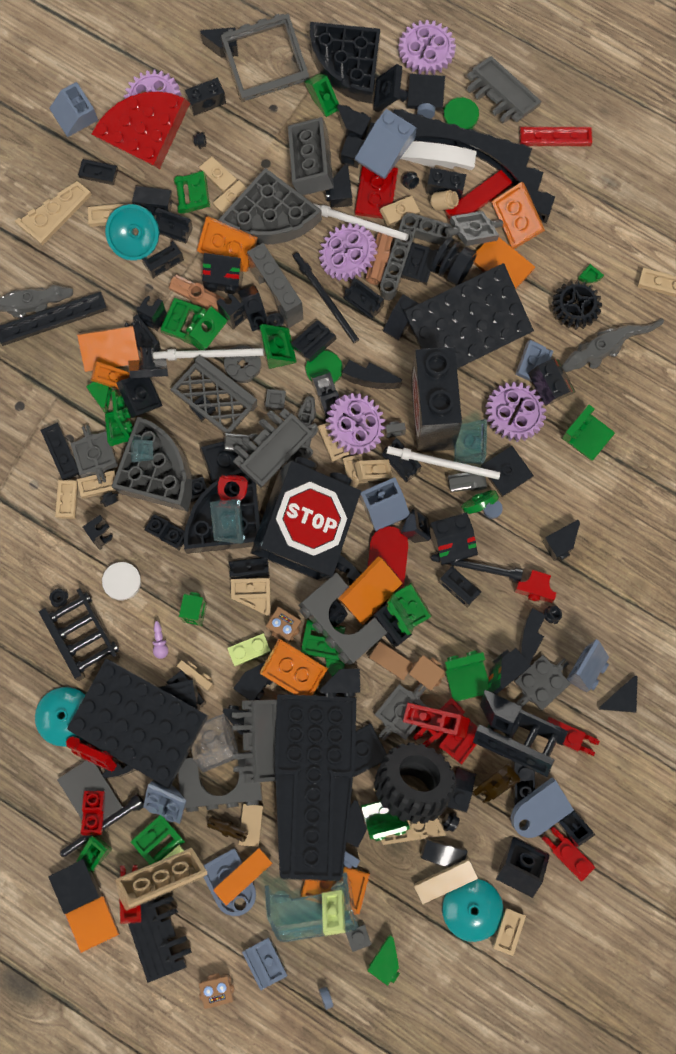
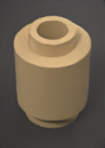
M455 191L435 192L431 197L430 203L436 211L453 209L458 205L459 198Z

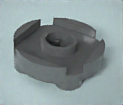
M237 346V347H233V348H230V349H254V348H251V347H249V346ZM260 356L225 357L224 368L227 375L233 381L248 383L259 375L261 359ZM242 360L248 363V365H245L244 368H241L240 365H238V363Z

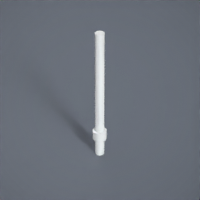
M314 204L322 210V216L324 217L330 216L351 224H358L361 227L364 226L367 229L407 241L409 235L332 210L331 207L326 205Z
M264 348L192 351L168 349V351L153 352V358L171 361L177 360V358H197L199 355L203 358L264 356Z
M390 446L387 448V454L399 456L404 460L409 461V459L497 480L500 477V472L412 452L411 449L407 448L399 449Z

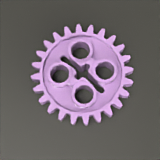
M426 20L425 24L419 21L418 26L412 23V29L407 27L406 32H402V38L399 39L398 51L399 57H402V63L407 62L406 68L412 66V72L417 69L419 74L425 71V74L428 75L429 71H431L435 75V70L441 73L442 67L447 69L448 63H452V58L455 55L456 45L454 44L455 38H452V32L447 33V27L442 29V23L436 26L435 21L432 24H429L428 20Z
M147 70L145 76L140 73L139 79L133 77L135 83L129 82L131 88L125 89L127 95H124V98L140 94L142 91L155 92L160 87H163V89L159 90V92L172 93L178 96L182 94L175 79H171L169 74L164 76L163 71H160L157 75L156 70L150 74Z
M349 223L348 228H346L342 224L341 230L336 227L335 233L329 232L330 238H324L326 244H321L323 250L319 251L321 254L319 260L322 262L321 266L324 271L332 278L336 277L338 281L343 278L347 282L348 277L353 280L355 275L361 277L360 272L367 273L366 267L372 268L370 261H376L373 255L378 253L375 249L378 246L371 232L366 230L364 226L360 228L356 224L353 227Z
M513 382L510 387L508 383H505L504 388L499 386L497 391L493 390L492 396H489L487 399L489 402L485 405L488 408L485 415L490 416L486 421L492 422L490 429L497 428L495 434L502 433V439L507 435L509 441L513 437H515L516 442L521 437L526 441L528 436L532 438L535 435L534 433L537 434L540 431L539 428H542L544 425L542 421L546 419V416L542 414L546 412V409L541 408L544 403L539 402L541 398L539 395H534L536 390L529 391V385L523 388V383H520L517 387L516 383ZM508 397L513 398L515 402H510ZM522 398L523 402L517 411V415L513 419L512 424L508 425L516 406ZM524 406L530 407L531 411L526 410ZM500 413H505L507 418L502 417ZM516 421L522 422L524 426H519Z
M353 393L348 395V397L347 395L342 396L341 399L339 398L335 401L336 404L330 406L332 410L327 412L331 417L326 419L330 423L326 429L332 431L328 436H334L332 443L338 442L337 448L344 447V453L350 450L351 455L356 452L358 455L363 454V451L367 453L370 452V449L376 448L375 444L381 443L379 438L384 436L380 431L386 428L381 425L385 419H380L379 417L383 412H377L379 405L374 407V400L367 402L368 396L361 399L360 393L356 396ZM351 407L355 409L356 415L352 413ZM366 419L370 422V427L367 426ZM341 422L345 423L346 429L342 428ZM356 433L360 436V441L356 439Z

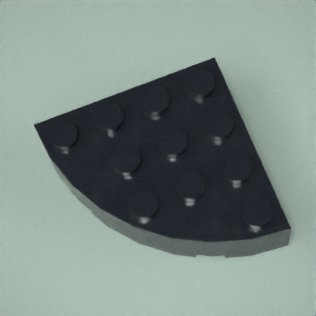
M310 22V47L313 60L320 74L328 77L331 86L335 90L354 100L373 103L381 29Z
M241 469L231 472L229 475L242 476L248 481L247 493L244 499L234 504L221 501L218 495V479L201 494L194 504L184 532V551L186 554L253 546L261 524L257 484ZM228 482L225 485L224 492L227 496L235 497L239 494L240 487L236 482Z

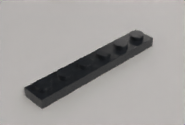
M100 291L0 325V344L5 346L105 312L108 309L103 295Z

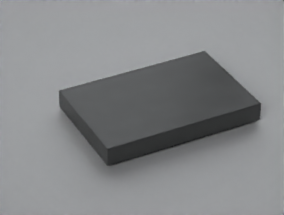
M84 761L57 779L81 820L83 817L84 791L105 792L104 820L123 808L109 783L103 778L99 767L89 761Z

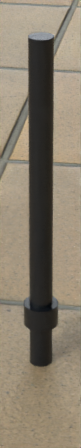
M298 252L295 253L293 258L299 265L301 273L306 275L353 344L358 342V336L317 280L311 266L303 260Z

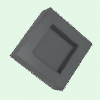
M267 389L265 408L283 411L285 408L286 391Z
M394 421L386 425V438L405 435V422Z
M365 924L345 931L352 952L372 945Z

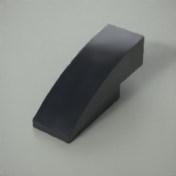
M349 360L342 371V379L360 386L375 389H399L402 386L401 378L370 362L364 368Z
M328 369L310 376L325 419L331 417L327 412L332 410L330 406L336 404L335 401L339 399L338 391ZM341 422L342 428H345V423Z
M534 608L530 610L525 620L519 644V652L529 664L544 638L543 635L537 632L546 617L545 614Z

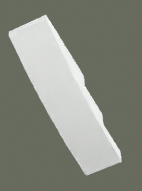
M413 141L400 159L432 168L435 165L450 169L457 166L473 170L476 151L439 143Z

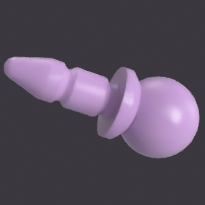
M156 621L154 624L156 641L153 642V654L156 658L163 659L168 655V647L165 645L166 640H162V628L159 622Z

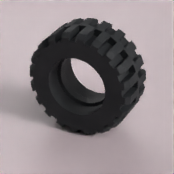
M407 743L406 746L405 744L397 745V747L392 748L385 755L375 775L374 789L376 790V796L378 800L382 801L381 805L384 809L387 808L389 814L393 817L394 815L398 816L401 821L405 822V820H408L413 824H417L418 821H420V824L428 823L429 820L434 821L444 812L456 788L455 774L453 770H450L452 767L449 762L444 760L445 757L441 753L437 754L435 749L431 747L430 749L426 748L424 744L415 745V743ZM401 775H412L419 778L426 784L429 791H417L409 787L403 781Z

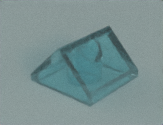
M486 419L461 425L455 446L454 462L484 464L487 447Z
M241 499L210 502L214 541L244 543Z

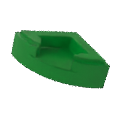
M590 264L580 274L578 280L586 281V283H596L604 277V274Z
M326 659V667L331 676L339 669H344L345 663L341 660Z

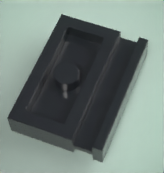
M412 242L401 278L427 285L431 274V265L438 250H432L430 247Z
M317 320L291 343V346L300 355L308 359L309 362H312L337 337Z

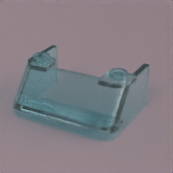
M346 872L343 873V881L336 882L331 887V891L342 890L344 893L345 932H351L358 928L352 887ZM269 885L265 886L267 919L278 941L290 942L325 936L323 933L322 894L292 899L284 891L272 894Z

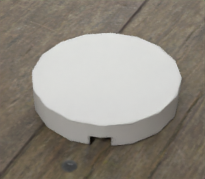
M118 562L109 566L104 572L102 586L106 594L112 599L124 601L138 593L141 586V577L133 565L126 562Z

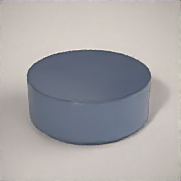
M428 103L421 104L417 108V114L431 119L435 116V107Z
M499 501L493 505L489 503L483 510L484 515L490 519L498 518L503 510L502 504Z
M327 987L318 989L325 1009L332 1008L333 1002Z

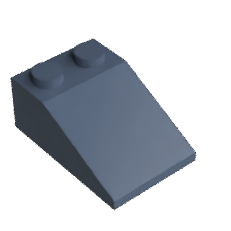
M386 109L370 131L355 157V161L385 179L415 140L416 127Z
M596 639L584 648L567 677L571 684L584 692L596 688L599 683L597 677L600 672L603 674L609 665L607 663L609 656L600 641Z

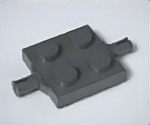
M483 211L451 216L450 224L453 228H446L445 233L447 236L458 235L465 246L497 241L499 234L495 228L503 227L502 219L492 221Z
M85 425L86 428L82 427L84 437L79 441L70 443L81 478L96 475L98 483L102 484V481L103 483L106 482L103 472L117 467L118 464L112 446L110 447L107 442V432L91 434L90 426Z
M542 655L515 680L514 683L523 693V696L515 703L523 707L530 701L543 711L571 684L561 672L569 665V662L563 658L557 665H554Z
M421 683L414 692L406 690L399 684L376 712L375 716L385 726L378 735L380 738L384 735L382 740L385 741L391 732L398 734L406 740L416 728L415 725L404 723L403 719L407 703L427 707L419 698L427 689L424 686L420 690L423 686Z

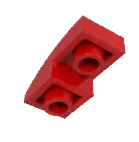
M84 791L82 835L102 836L105 806L104 791Z

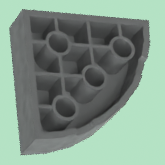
M265 168L218 221L258 237L256 244H278L296 239L312 230L322 221V210Z
M137 417L112 488L122 495L188 512L192 498L191 471L185 455L174 440L154 423Z

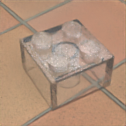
M224 714L205 722L191 748L193 759L202 772L235 760L233 759V754H239L232 725Z

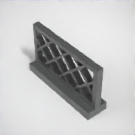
M201 355L195 359V363L171 388L172 393L200 413L223 433L231 434L250 411H254L257 407V399ZM197 370L202 374V379L191 380V374ZM205 383H214L216 391L205 392ZM191 384H203V392L192 393ZM181 385H189L190 393H181L178 391V388ZM219 394H228L231 402L220 403ZM206 395H217V403L206 404ZM204 396V404L196 405L193 403L192 397ZM242 405L246 409L243 413L234 414L233 406ZM231 406L232 414L221 415L220 407ZM218 407L219 415L210 416L207 414V408ZM232 418L233 424L226 429L221 424V419Z

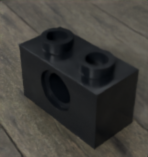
M218 77L185 90L193 116L226 104L225 92Z
M431 168L426 194L433 195L435 192L451 190L457 193L460 200L462 199L467 174Z

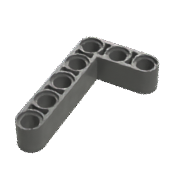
M407 213L403 216L398 231L409 235L408 242L395 239L380 285V296L384 300H392L397 294L402 272L414 239H420L441 246L447 238L453 237V235L446 237L441 235L445 233L446 228H453L450 224L414 213ZM412 223L413 226H407L406 224ZM424 228H429L431 231H425ZM401 255L403 256V258L398 259L395 256ZM396 271L398 274L392 275L390 272ZM386 287H390V288H392L393 290H392V291H385L384 289H385Z

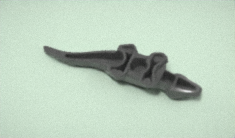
M51 285L48 289L40 287L37 289L12 291L0 297V311L10 313L13 317L21 319L28 312L35 311L39 313L47 310L48 303H57L71 297L73 289Z
M659 319L650 325H626L600 331L597 337L590 342L580 344L578 351L572 352L561 368L564 372H570L582 368L589 362V368L596 369L601 364L602 359L607 356L616 357L625 340L632 336L646 334L655 330L663 324L664 319Z
M307 396L298 411V419L313 432V435L293 454L287 463L290 461L295 462L297 457L309 459L313 454L310 444L318 431L315 423L311 425L316 417L314 397Z

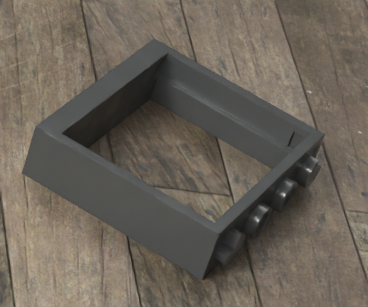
M289 13L285 15L277 14L270 20H267V18L258 20L257 24L251 26L250 24H245L235 31L229 29L221 35V43L241 103L303 83L309 79ZM285 26L299 73L244 90L228 43Z

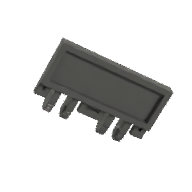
M492 56L474 67L466 76L470 81H473L467 88L469 93L479 87L481 88L475 95L477 100L487 95L496 104L500 103L494 108L492 114L496 116L505 110L506 113L500 119L502 123L507 122L511 118L515 122H519L538 108L542 102Z
M285 408L279 414L284 421L272 411L267 413L269 419L278 426L277 429L273 428L264 419L259 421L264 430L253 440L259 447L246 437L241 439L242 443L252 452L250 456L238 445L233 448L239 455L233 462L260 488L313 435L311 430Z
M277 700L242 701V709H249V712L232 713V718L244 717V725H234L232 730H250V733H243V751L250 750V753L233 754V759L241 760L245 758V766L233 767V772L251 771V774H244V783L276 781L275 736Z

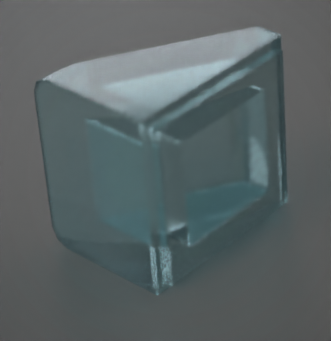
M133 440L131 444V462L153 460V441Z

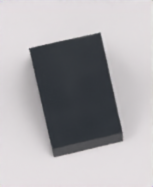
M413 508L400 533L414 543L429 541L431 534L428 517L416 508Z
M572 811L558 822L574 846L579 847L595 836L592 829L575 811Z

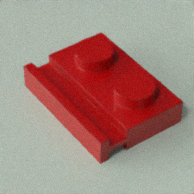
M470 721L466 739L448 734L438 747L462 765L477 745L473 743L478 726Z

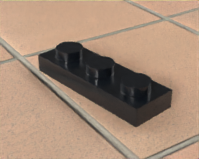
M57 422L40 430L61 479L68 480L79 475L76 461L59 423Z

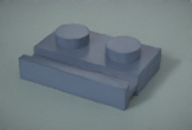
M532 340L527 341L515 375L532 382L528 373L537 365L551 360L553 350H548Z
M269 937L242 952L260 991L288 976Z

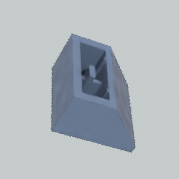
M77 82L62 89L49 108L67 137L98 121L93 106Z
M395 477L364 490L360 494V500L375 532L408 518L410 514L404 495Z

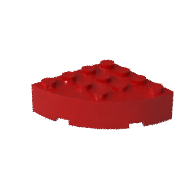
M159 91L132 95L109 109L99 120L91 135L160 170L190 103L181 96Z

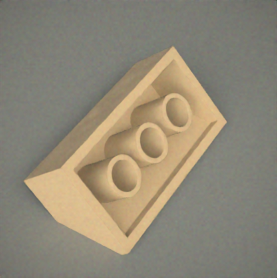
M189 848L115 879L119 898L127 911L202 879L207 875V871L194 850Z

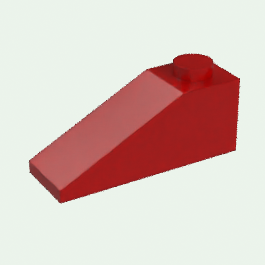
M407 703L403 722L466 739L470 719L462 715Z

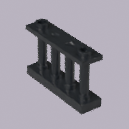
M79 588L77 592L80 597L55 612H50L46 608L38 611L74 679L77 681L85 678L83 672L86 671V668L112 654L115 659L120 658L118 655L120 649L115 641L111 642L90 604L92 599L89 593ZM83 604L89 612L88 615L65 628L58 627L56 624L58 618ZM94 621L98 631L73 645L67 644L65 638H67L68 634ZM101 637L103 638L107 648L82 662H77L74 657L77 651Z
M521 710L510 735L506 734L503 736L495 732L494 728L488 723L487 727L478 726L473 743L548 777L555 760L550 755L556 743L561 746L563 745L568 731ZM519 726L530 731L524 744L512 740ZM537 735L548 739L543 753L531 749Z

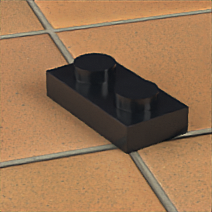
M82 159L78 176L81 179L114 185L118 167Z

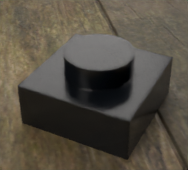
M202 395L193 403L196 405L204 404V396ZM206 398V404H211V402ZM189 406L191 411L198 417V419L201 422L204 419H206L200 413L194 410L191 406ZM215 407L207 408V414L209 415L216 411Z

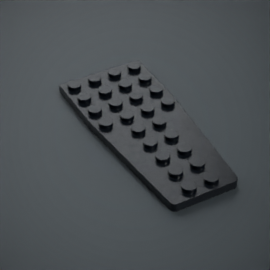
M277 694L275 777L279 876L283 880L340 881L343 877L355 764L357 697Z

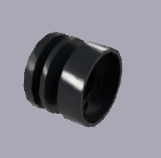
M449 237L436 252L430 271L436 273L439 270L438 276L440 277L448 271L447 281L457 286L463 282L477 257V252L468 247L459 252L461 243L457 241L454 244V239Z

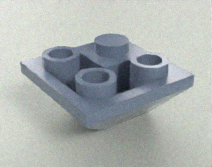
M153 780L147 787L143 808H146L150 813H157L165 817L170 822L180 824L186 800L174 786L171 785L170 788H167Z

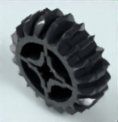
M571 280L567 285L562 284L561 289L558 288L552 298L554 300L551 304L554 307L552 312L557 314L556 320L562 319L561 325L567 323L568 328L574 325L575 330L578 329L579 325L582 329L586 327V324L591 326L593 321L598 319L597 315L601 313L602 303L599 302L601 296H596L598 289L592 291V285L587 287L586 281L580 284L579 280H576L575 284ZM570 295V301L563 304V298ZM590 305L591 311L584 315V309Z

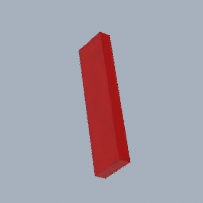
M520 127V144L527 146H592V127Z
M500 170L460 199L458 205L453 209L445 210V214L450 219L451 216L477 212L512 186L513 182Z

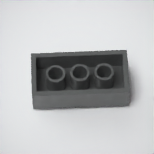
M323 117L289 125L291 173L295 190L303 196L334 188L329 132Z

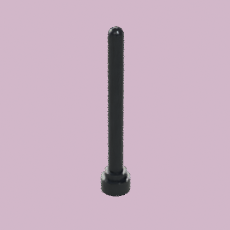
M432 554L431 560L440 563L437 554ZM459 560L448 564L509 577L515 583L521 582L523 568L515 567V569L511 568L509 570L466 560Z
M136 793L130 797L126 806L105 819L103 831L131 811L135 812L136 810L140 811L143 809L144 801L141 796ZM82 835L62 849L60 856H68L88 842L92 836L96 835Z

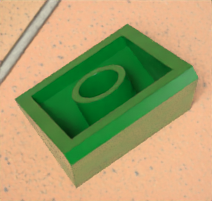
M261 324L260 332L269 369L295 364L297 360L294 349L291 346L292 339L289 328Z

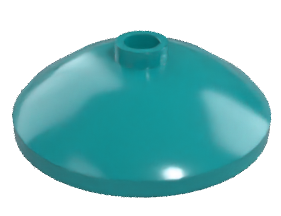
M128 204L118 207L111 213L106 223L105 234L110 248L119 257L132 261L141 260L155 250L159 241V226L149 210L139 205ZM135 228L138 229V235L134 234Z
M61 687L50 691L40 700L35 712V724L41 737L48 743L67 747L66 741L72 736L79 738L81 741L83 740L67 730L85 697L83 692L71 687ZM61 712L65 713V717L63 719H59V714Z
M476 879L446 893L443 900L442 913L447 927L455 936L465 941L478 942L488 939L498 930L503 918L504 908L497 890L486 881ZM472 907H477L478 913L476 915L471 914Z

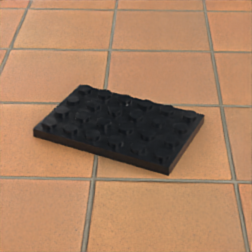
M504 263L403 311L420 349L455 347L457 369L534 331Z
M105 659L67 730L101 750L110 753L113 757L161 785L170 788L209 715L113 661Z

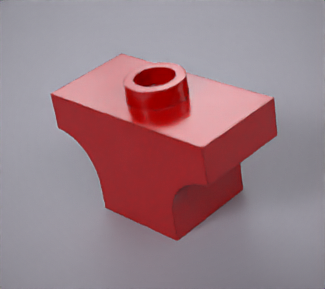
M535 570L530 572L527 581L518 582L515 588V593L528 596L529 600L535 602L542 600L552 603L557 594L550 588L551 575Z

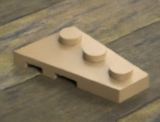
M438 818L420 824V821L417 824L408 821L410 829L405 834L398 836L394 834L388 835L381 842L383 845L446 836Z

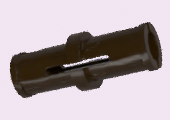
M213 815L209 818L208 821L211 824L207 823V828L221 832L222 836H230L241 842H245L247 836H244L245 834L248 835L247 829L233 825L231 821L226 822Z

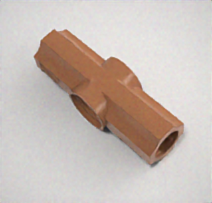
M379 232L375 242L378 246L375 248L378 253L373 255L376 261H370L372 268H368L366 281L373 285L381 284L384 270L390 257V248L393 237Z
M177 274L170 282L169 290L189 299L194 305H201L205 308L212 306L219 312L216 301L220 298L225 301V298L205 289L200 283H193ZM196 292L201 293L199 296H193Z

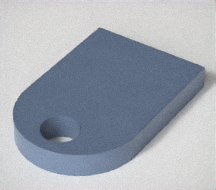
M552 777L514 806L511 813V824L519 835L526 838H534L544 833L574 811L556 780ZM527 819L526 825L519 827V823Z
M236 848L203 865L207 871V875L203 878L220 910L230 916H240L247 913L256 900V889L253 882L227 906L213 891L243 863ZM243 898L246 901L245 909L238 910L235 907L236 899Z

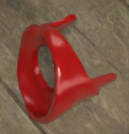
M234 474L220 476L218 495L221 501L234 504L244 499L248 488L246 478ZM233 481L239 485L240 491L237 496L229 497L225 494L224 487L228 482Z

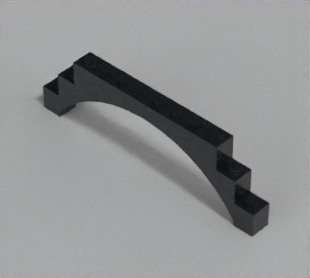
M394 109V114L416 127L414 141L439 143L476 151L477 158L485 161L498 171L502 170L513 182V186L523 182L541 222L547 224L555 196L548 192L538 191L544 172L537 168L527 167L532 148L525 144L513 143L507 139L495 138L490 134L478 133L473 129H464L455 124L443 123L438 119L426 118L421 114L416 115L403 109ZM370 123L366 138L368 137L375 123ZM347 136L341 152V164H348V166L358 168L360 163L355 161V157L365 141L358 137Z

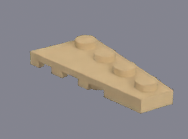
M76 181L59 192L58 196L52 200H46L41 207L36 210L32 209L22 219L18 218L15 220V223L43 246L91 196V192Z

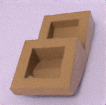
M380 641L377 642L368 656L369 659L388 670L400 680L405 679L413 665L412 662Z

